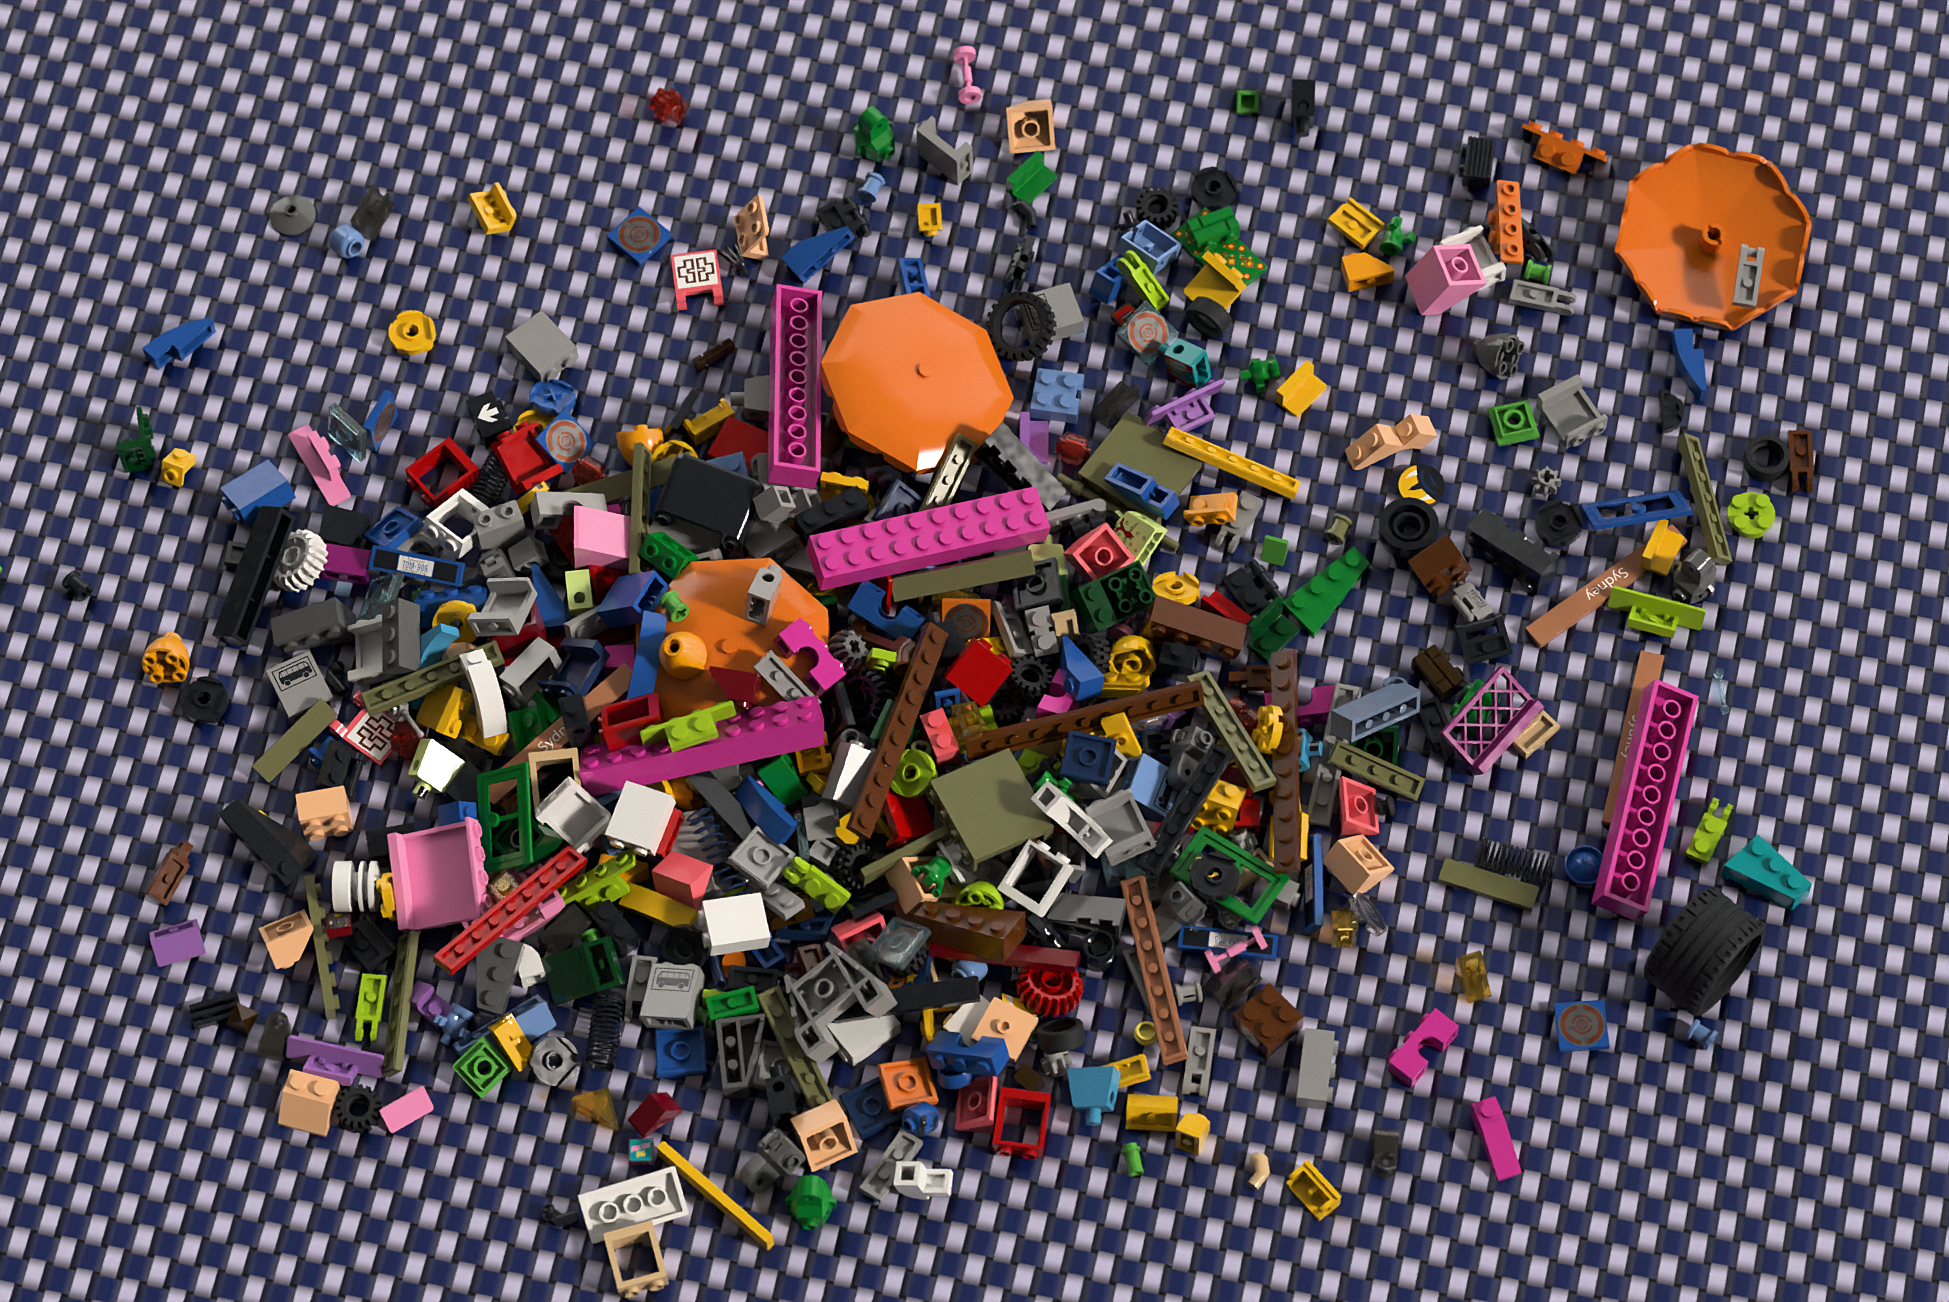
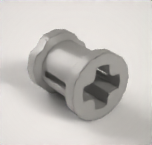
M1196 980L1193 984L1181 986L1174 984L1175 998L1178 1006L1191 1001L1203 1002L1199 980Z

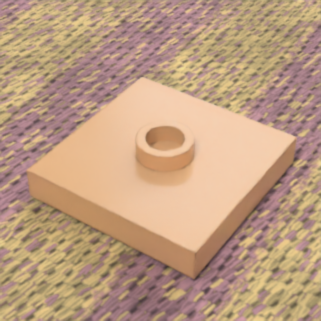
M994 997L972 1034L971 1041L977 1043L982 1036L1004 1038L1010 1055L1009 1060L1015 1063L1036 1027L1038 1018Z

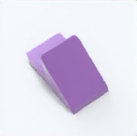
M420 981L413 985L410 1007L439 1029L440 1026L433 1023L437 1014L447 1017L451 1005L435 993L432 985Z

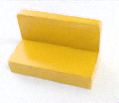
M1306 360L1276 390V403L1294 417H1299L1326 390L1327 385L1314 375V365Z
M1666 519L1658 520L1642 555L1640 565L1644 569L1665 577L1668 576L1684 541V536L1667 530L1669 520Z
M1128 1094L1126 1129L1176 1132L1178 1097Z

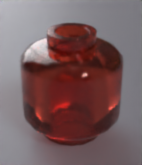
M1066 432L1063 436H1059L1054 453L1057 454L1060 461L1078 466L1082 460L1087 461L1091 447L1087 446L1088 441L1086 437Z
M589 455L583 458L579 457L571 471L574 474L573 480L580 485L608 477L605 473L606 465Z

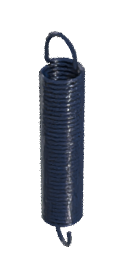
M709 954L707 960L716 989L723 988L725 985L727 988L718 955L710 956Z

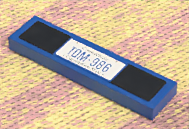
M373 545L369 569L461 587L465 563Z
M1313 834L1308 838L1307 860L1303 861L1304 933L1311 935L1324 925L1322 835Z
M1182 926L1179 931L1177 950L1204 953L1211 949L1214 955H1221L1227 951V948L1240 941L1244 943L1253 938L1254 935L1251 932ZM1262 934L1268 947L1261 950L1256 941L1245 947L1246 950L1233 957L1276 962L1278 936Z

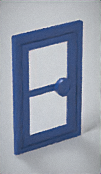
M1679 489L1581 504V509L1594 530L1693 515V510ZM1668 497L1675 508L1645 513L1646 506L1636 504V502ZM1630 503L1634 515L1604 519L1597 508Z

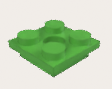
M1529 400L1487 408L1498 447L1540 437ZM1516 418L1520 423L1512 425L1507 420Z
M482 1035L451 1068L482 1099L513 1066ZM486 1060L489 1064V1069L485 1074H480L477 1066L481 1061Z

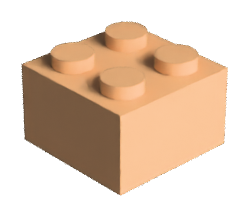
M344 786L295 794L299 821L306 840L319 841L324 837H341L354 832L351 808Z

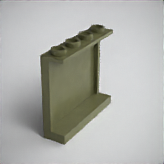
M1126 412L1078 472V480L1086 484V488L1124 511L1140 512L1161 525L1160 517L1135 504L1106 483L1104 480L1106 475L1117 462H1120L1154 477L1157 484L1175 491L1178 497L1197 472L1200 471L1202 473L1204 471V461L1164 445L1163 442L1166 435H1164L1162 430L1150 425L1145 426L1144 420L1140 416H1133Z
M1009 748L930 781V790L927 792L928 798L932 805L936 804L941 822L949 827L952 842L955 845H959L964 863L966 865L969 864L973 872L977 870V863L1026 843L1029 839L1033 840L1041 836L1042 840L1046 841L1052 838L1054 826L1048 815L1031 800L1035 793Z

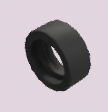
M1197 297L1186 311V318L1190 325L1199 333L1212 339H1220L1232 323L1230 314L1218 302L1207 297Z
M1760 435L1753 438L1746 447L1743 457L1744 468L1752 478L1761 482H1772L1780 479L1785 474L1790 460V453L1786 443L1780 438L1772 435ZM1759 449L1773 450L1780 456V463L1774 468L1760 467L1753 461V453Z
M1075 1017L1050 1019L1041 1023L1036 1029L1039 1048L1045 1052H1066L1074 1050L1085 1043L1083 1022Z

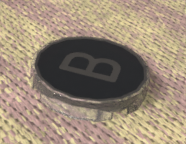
M1356 892L1349 899L1350 906L1358 920H1363L1367 924L1365 926L1367 931L1376 937L1386 932V924L1373 903L1361 892Z

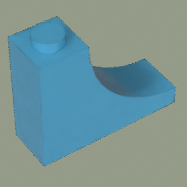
M440 623L420 636V670L440 662L446 649L459 637L458 628ZM426 695L407 702L409 708L420 710Z

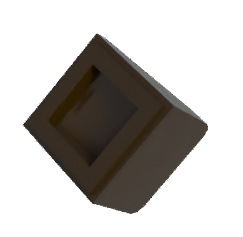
M1023 1064L1013 1076L1018 1083L1029 1091H1038L1045 1087L1043 1077L1027 1064Z

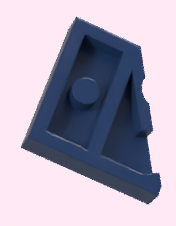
M812 908L815 918L779 929L780 940L828 941L831 932L830 928L833 927L837 913L834 914L828 909L816 912L815 908Z

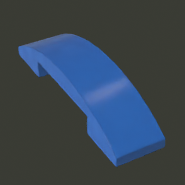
M643 611L626 700L650 694L654 691L660 663L658 653L660 645L664 640L667 615Z

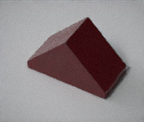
M667 1092L650 1093L628 1118V1122L644 1139L681 1114L683 1109Z

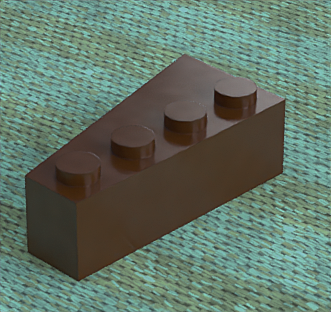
M1156 595L1145 612L1139 636L1148 641L1161 644L1164 641L1180 642L1184 645L1196 647L1198 652L1235 660L1242 650L1248 625Z
M925 901L914 914L915 929L920 932L921 940L1005 963L1026 936L1025 912Z

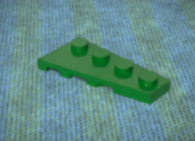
M1355 547L1351 548L1283 601V608L1315 638L1323 624H1326L1333 611L1343 602L1350 589H1353L1367 571L1370 562Z

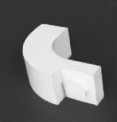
M483 649L461 654L460 662L473 693L476 721L483 738L506 733L507 721L504 703L491 661L487 660Z
M1046 781L1031 798L1045 814L1069 832L1094 858L1097 859L1104 849L1113 842L1087 813L1049 781Z

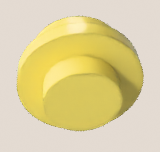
M1143 1021L1135 1027L1134 1038L1139 1044L1149 1046L1157 1041L1154 1023Z

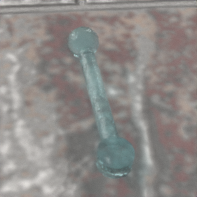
M1717 668L1714 671V677L1718 680L1722 705L1720 711L1722 714H1727L1729 706L1726 705L1722 681L1724 671L1721 668Z

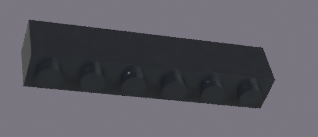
M261 506L212 634V636L227 645L248 647L296 519L294 515L282 507Z

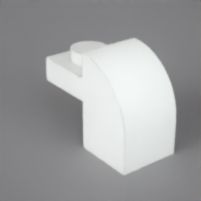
M524 944L525 950L518 973L523 988L547 981L539 954L534 948Z
M915 1161L896 1162L894 1186L901 1194L923 1200H929V1196L951 1195L953 1179L951 1169H926L921 1162Z

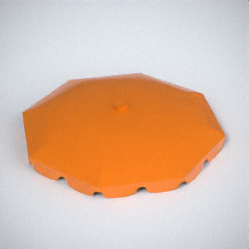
M1708 143L1689 144L1669 155L1663 162L1656 163L1641 171L1629 181L1614 254L1657 315L1734 331L1797 293L1812 222L1802 202L1795 194L1789 191L1788 184L1781 172L1773 163L1765 160L1764 157L1742 151L1731 153L1724 147ZM1741 244H1747L1750 248H1765L1755 309L1732 305ZM1747 257V260L1755 261V258Z
M920 292L850 305L820 362L819 374L828 397L833 398V411L842 432L845 431L849 435V439L860 448L871 453L879 452L883 454L886 462L907 473L917 472L921 475L938 471L957 433L978 444L977 450L1002 423L1014 399L987 330ZM973 455L969 465L978 462L979 459Z
M771 558L690 562L669 584V588L666 591L674 590L679 594L680 601L687 604L690 608L688 616L680 622H673L670 619L669 612L666 609H662L659 604L654 613L667 615L664 639L671 633L678 631L691 632L702 639L706 646L707 658L703 672L685 680L669 676L659 663L653 693L657 692L664 713V722L666 723L674 717L689 715L698 709L704 710L713 707L722 701H731L710 673V666L757 673L753 666L769 650L814 695H817L804 679L813 668L811 658L805 653H796L787 659L773 640L798 618H801L811 625L814 635L829 647L828 609L782 569L783 579L780 594L766 626L743 618L747 592L759 568H768L771 564L779 566ZM641 623L636 624V650ZM763 679L758 707L771 706L777 702L785 701ZM827 691L824 692L821 696L817 695V698L821 700V698L827 693ZM734 705L736 712L748 711L745 709L737 708V706Z

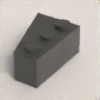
M499 936L476 955L477 1008L480 1012L500 1018L504 1016L525 950L523 943Z
M765 1014L715 1019L724 1099L749 1097L767 1026Z

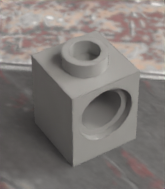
M528 536L508 548L511 567L525 575L532 573V564H537L540 568L549 563L544 543L532 536Z
M818 839L807 853L805 861L811 866L813 864L823 873H828L834 864V861H832L833 857H837L835 852L840 850V847L826 839Z
M1289 880L1271 906L1288 914L1291 907H1296L1300 900L1299 883ZM1267 881V883H1266V885H1265V887H1264V889H1263V891H1262V894H1263V892L1265 891V889L1268 887V885L1270 884L1269 881Z

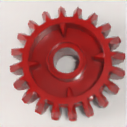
M1022 968L1016 981L1017 995L1020 996L1021 1003H1027V1010L1035 1009V1015L1041 1012L1044 1013L1045 1017L1048 1014H1051L1054 1018L1058 1014L1065 1016L1068 1012L1072 1013L1080 1003L1083 994L1082 979L1079 978V971L1072 974Z

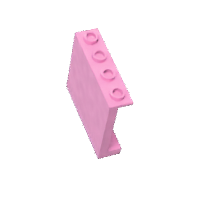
M465 817L463 822L404 835L399 833L387 834L398 928L400 931L407 933L413 930L418 932L479 919L489 911L491 900L486 889L488 876L483 865L485 852L481 846L482 828L478 820Z

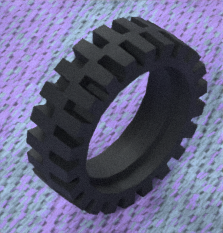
M1013 291V293L1004 294L1005 297L998 298V303H993L991 306L993 311L988 312L987 317L990 319L985 323V326L988 327L987 333L994 350L1003 357L1021 362L1031 361L1033 358L1040 357L1041 352L1045 353L1048 350L1047 345H1052L1053 340H1051V337L1056 334L1053 328L1057 327L1056 321L1053 320L1055 314L1051 311V306L1041 297L1029 292ZM1018 304H1028L1034 307L1039 313L1041 320L1040 332L1036 340L1030 346L1023 349L1010 347L1004 341L1001 333L1002 321L1006 313Z

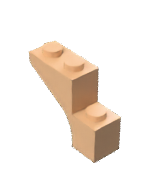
M1409 414L1395 427L1375 424L1347 447L1345 452L1353 470H1360L1398 451L1411 448L1422 449L1436 438L1437 434L1428 416Z

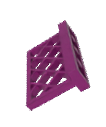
M1499 666L1439 734L1469 766L1467 770L1473 776L1482 775L1488 771L1544 706L1539 700H1533L1504 666ZM1500 675L1506 680V690H1497V678ZM1484 693H1491V707H1482V695ZM1497 693L1507 694V707H1497ZM1512 693H1518L1524 700L1520 707H1512ZM1469 710H1476V724L1467 723L1466 713ZM1482 710H1492V724H1482ZM1497 710H1507V721L1504 724H1497ZM1454 726L1461 727V740H1455L1449 734ZM1467 727H1476L1477 741H1467ZM1482 727H1492V738L1489 741H1482ZM1467 744H1477V755L1473 759L1467 754Z

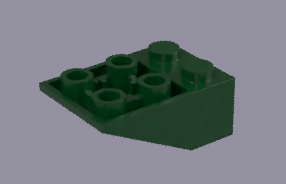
M1140 560L1069 592L1088 634L1102 631L1148 609L1156 597Z
M611 936L590 941L541 958L555 1006L625 984Z

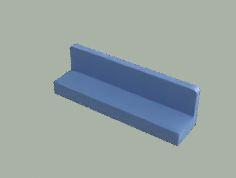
M538 994L504 1013V1016L509 1012L512 1013L529 1042L557 1025L545 1001ZM498 1017L470 1033L466 1041L460 1039L452 1045L456 1053L461 1057L484 1035L505 1056L488 1030L489 1026L501 1018ZM486 1060L478 1064V1072L489 1066Z

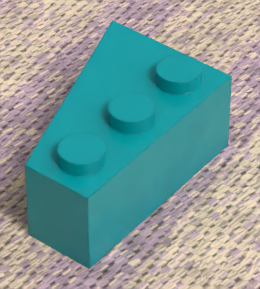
M1759 834L1724 865L1721 874L1722 878L1726 880L1731 879L1741 884L1747 890L1752 889L1764 895V898L1790 911L1809 896L1812 886L1808 879Z

